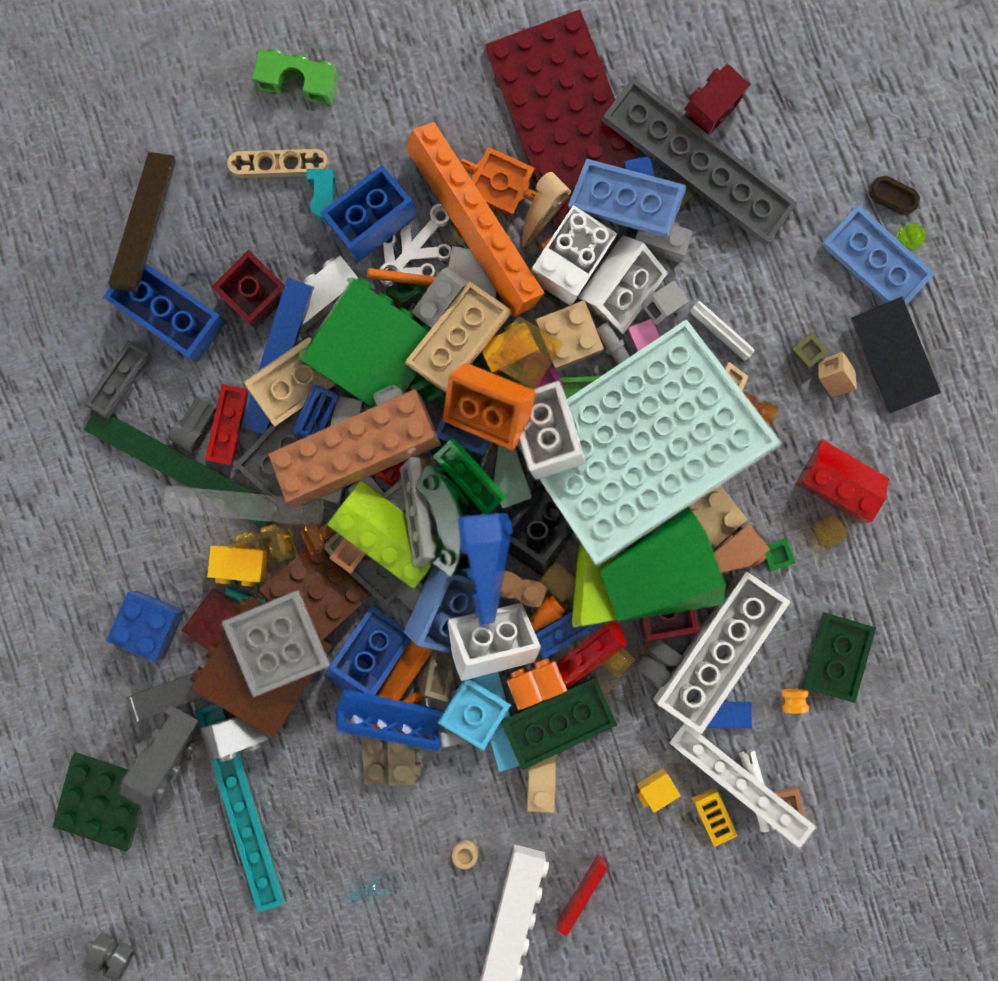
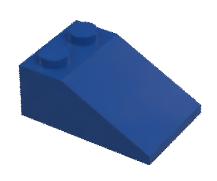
M371 605L323 676L342 689L375 695L411 639L404 633L405 628Z

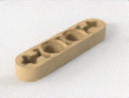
M320 149L238 151L229 156L227 165L232 174L237 178L307 176V169H329V160ZM295 157L298 159L297 167L291 170L285 168L286 159ZM302 157H305L307 162H315V158L319 157L323 163H319L318 168H315L313 163H305L306 169H303ZM270 158L273 164L269 170H261L259 168V163L262 159ZM251 159H253L255 170L250 165H243L241 170H238L234 165L239 164V160H243L245 164H252Z

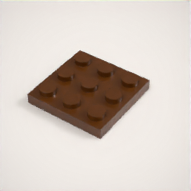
M315 541L258 590V593L267 602L299 590L321 642L368 600L370 595L348 571L329 558L331 555Z

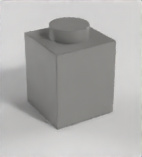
M672 281L652 294L642 304V307L657 326L678 312L689 300L677 283Z

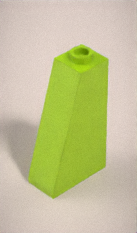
M579 540L572 614L573 627L617 620L599 570L617 558L619 552L597 566Z

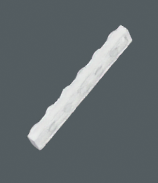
M686 723L681 726L669 742L798 848H801L816 828L813 823Z

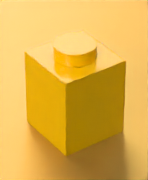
M664 768L637 783L641 791L637 793L638 798L645 808L650 806L654 813L681 796Z

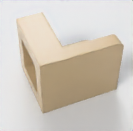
M844 352L818 361L819 380L831 397L857 390L855 369Z

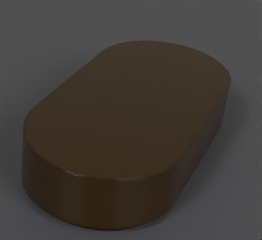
M880 176L869 186V196L874 202L900 215L912 213L920 204V196L915 189L889 176Z

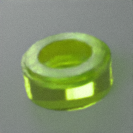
M916 223L905 225L897 234V240L910 251L919 248L926 239L925 230Z

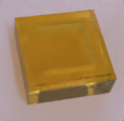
M834 513L829 514L811 528L826 549H830L849 535V532Z

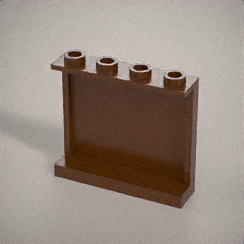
M252 595L248 600L243 597L235 611L242 614L264 603ZM223 628L220 632L224 636L219 645L213 643L205 655L209 660L204 668L198 666L190 680L194 683L190 689L270 737L275 738L316 672L253 697L227 633ZM322 640L321 644L327 655L332 645Z

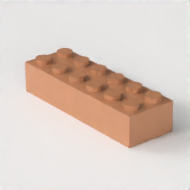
M412 390L271 452L269 457L285 501L298 508L408 460L410 457L440 446L441 443L422 397L416 390Z

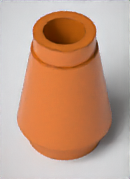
M552 595L550 598L546 597L542 605L529 618L532 628L538 632L540 629L562 618L563 613L567 610L555 595Z

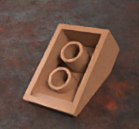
M750 524L739 526L713 549L721 573L749 567L750 565L757 566L766 558L765 553L770 550Z

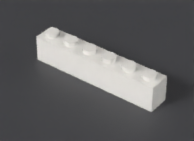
M514 844L480 981H520L523 965L519 963L521 955L526 956L528 951L529 939H526L528 929L533 930L536 914L532 912L534 904L540 903L542 888L539 887L541 877L546 878L549 862L545 861V853L542 851Z

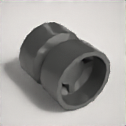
M656 639L647 648L648 656L642 655L635 668L663 687L671 676L669 670L676 669L683 656L659 639Z
M100 933L87 953L83 967L95 973L101 970L103 971V977L112 981H119L134 955L135 948L123 942L117 945L114 938Z

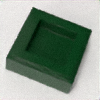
M397 282L386 288V295L398 306L405 308L422 298V290L414 284Z

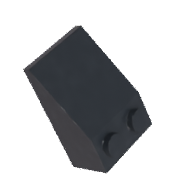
M543 484L511 521L512 533L510 535L508 554L543 577L574 533Z

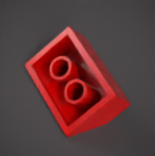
M821 439L795 484L859 522L872 523L886 499L889 478Z

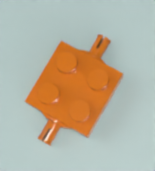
M487 147L483 158L477 164L469 162L464 158L461 160V164L466 172L472 174V181L488 206L513 217L518 205L524 198L533 201L537 192L529 189V182L534 173V167L490 147Z

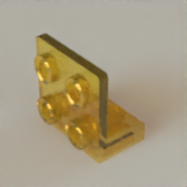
M518 316L497 352H492L487 362L534 390L538 387L563 343Z
M281 524L260 528V534L246 532L234 536L235 541L228 543L229 548H241L271 539L272 542L269 543L270 553L273 558H277V562L288 561L298 556L290 528H282Z

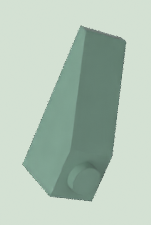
M496 444L492 481L507 496L499 504V507L503 509L532 497L516 450H510Z

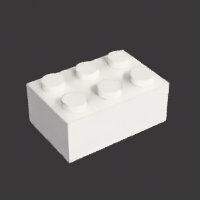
M557 381L533 389L536 391L532 415L520 437L529 471L533 477L538 480L586 464L587 462L565 392L560 382Z

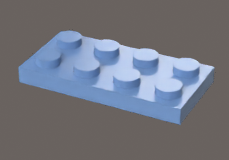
M586 159L568 208L570 210L574 205L591 217L668 238L686 192V185Z
M859 205L845 217L821 244L885 303L903 296L907 305L935 274Z

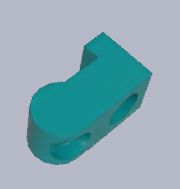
M307 169V181L310 186H314V197L310 203L311 211L317 220L326 222L320 212L336 201V175L333 169Z

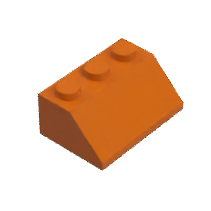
M464 363L449 374L443 421L507 449L514 450L532 415L536 391Z

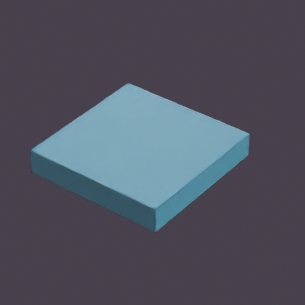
M470 679L463 680L440 717L438 724L484 751L511 704Z

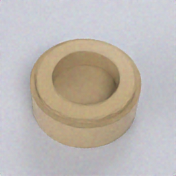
M467 840L458 842L452 850L453 863L460 869H469L476 864L478 850L475 844Z

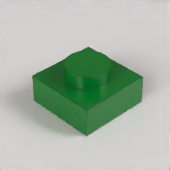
M787 538L766 544L770 548L765 553L766 558L764 559L768 571L771 572L795 564Z

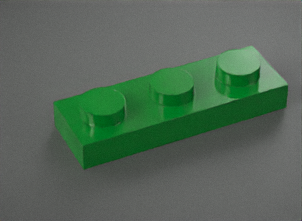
M455 438L449 440L433 456L484 515L490 514L507 498Z

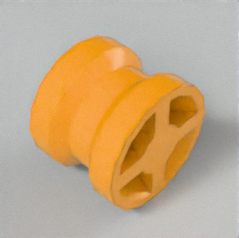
M789 688L781 690V696L784 698L782 712L795 714L809 712V706L806 704V698L808 697L807 689Z

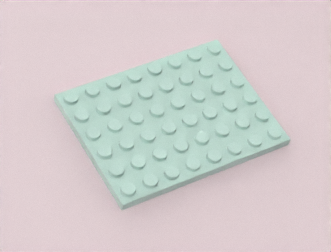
M686 319L567 399L587 463L541 478L540 481L598 566L779 447L781 442ZM519 439L517 446L525 457L521 440Z

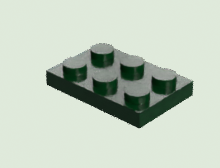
M823 612L802 687L856 703L876 627Z

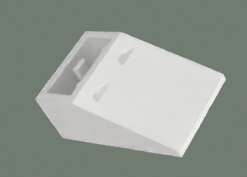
M573 205L533 265L531 272L543 289L571 306L610 247L617 233Z

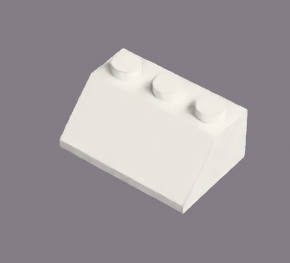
M622 236L577 298L580 301L585 300L588 310L605 323L608 322L610 327L620 334H624L643 308L642 304L654 293L668 272L644 242Z
M522 603L497 608L495 623L480 626L477 613L448 620L452 658L461 681L534 663L541 648Z

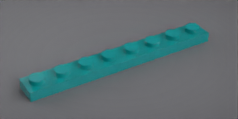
M215 703L195 710L201 728L228 718L226 710ZM238 751L235 752L236 757L224 762H220L219 758L211 759V763L257 912H262L283 905L285 900Z

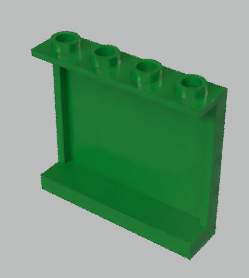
M361 277L357 279L348 278L346 281L349 283L306 349H301L296 358L371 408H374L377 405L373 395L379 390L396 385L401 389L402 395L405 393L417 375V372L408 367L405 361L431 330V327L423 322L419 325L412 320L414 318L412 313L402 307L398 310L391 305L393 300L384 293L380 292L377 295L370 289L372 285Z

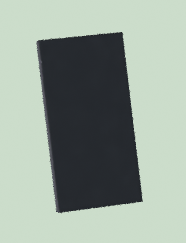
M903 296L851 317L889 413L941 393Z

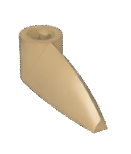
M553 172L546 173L537 183L536 190L538 192L529 207L523 226L521 240L523 247H528L570 196L571 190Z

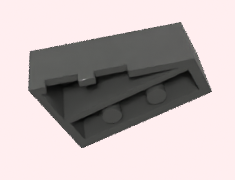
M169 706L166 711L165 723L160 730L155 728L151 735L153 737L152 741L144 752H140L121 782L120 795L146 809H149L154 801L157 803L160 801L166 791L165 784L169 779H175L181 769L180 762L183 758L188 759L195 748L193 740L198 720L172 706Z

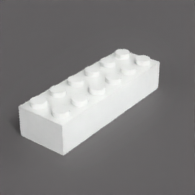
M739 570L725 591V605L714 607L699 632L683 653V659L676 669L671 671L670 678L663 687H660L653 700L669 713L702 734L791 601L747 571Z

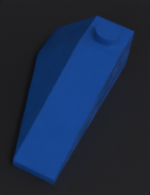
M507 514L458 517L462 553H468L470 567L467 568L468 578H471L476 585L473 591V599L480 626L495 623L510 545L512 524Z

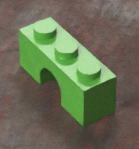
M259 49L252 77L257 89L282 95L284 86L290 79L301 78L305 81L303 92L308 101L332 106L339 76L335 66L325 60H319L318 62L310 61L298 54L288 56L276 49H268V51Z

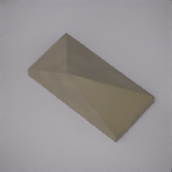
M433 650L416 675L422 696L443 703L448 702L455 665L451 653Z

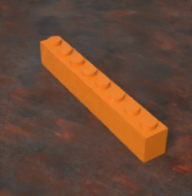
M435 122L413 129L406 145L407 152L501 299L511 309L512 316L515 317L534 308L544 295L543 289Z

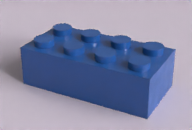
M145 264L137 292L109 288L103 296L105 300L195 362L199 361L227 322L219 314L147 264Z

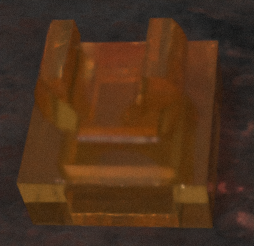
M315 522L305 525L301 531L311 556L321 552L325 547L324 541L329 540L330 536L333 535L330 526L327 525L318 529Z

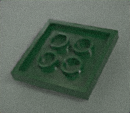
M77 752L74 753L70 759L52 827L127 852L131 847L142 809L141 805L120 795L121 782L129 770Z

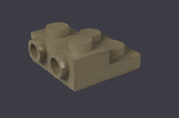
M395 729V730L398 731L400 734L407 735V734H406L405 732H403L402 730ZM362 736L364 785H416L417 778H421V762H416V752H420V748Z

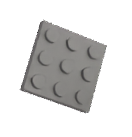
M299 590L222 622L253 697L330 665Z

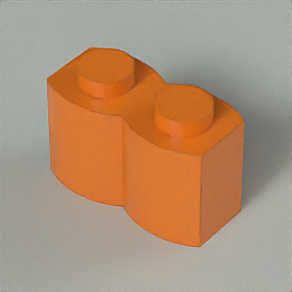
M548 657L546 659L542 658L535 661V667L525 670L524 667H520L509 672L510 677L506 678L518 710L567 691L554 659L549 661Z

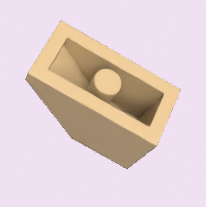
M556 755L528 768L527 811L554 813Z

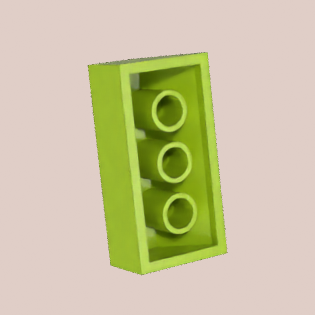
M362 480L327 524L413 589L433 564L431 560L423 567H413L406 513ZM431 533L432 542H434L436 550L437 537Z

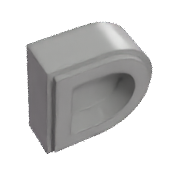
M392 385L376 392L373 398L378 406L401 396L402 392L399 387Z

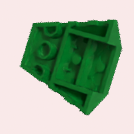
M689 506L680 511L674 518L668 519L660 525L661 527L655 532L645 536L633 548L626 550L599 570L617 621L725 605V582L708 534Z

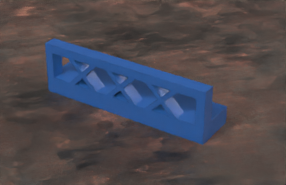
M344 689L335 708L336 728L339 732L439 751L441 743L438 730L441 725L438 724V721L444 710ZM344 718L354 721L356 725L345 723ZM370 724L377 725V726H379L382 730H380V729H375V728L372 727ZM395 729L402 730V731L405 732L407 735L400 734V733H399L398 731H396ZM420 734L430 736L431 740L423 738Z

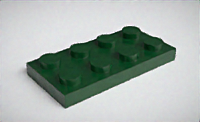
M595 676L568 688L562 694L529 706L503 718L501 721L522 770L617 726Z

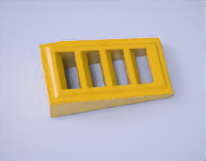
M715 787L691 798L714 847L738 836ZM714 801L716 802V805L703 810V806ZM720 810V814L707 819V815ZM724 819V823L711 828L710 824ZM728 827L729 832L717 838L715 837L714 833Z

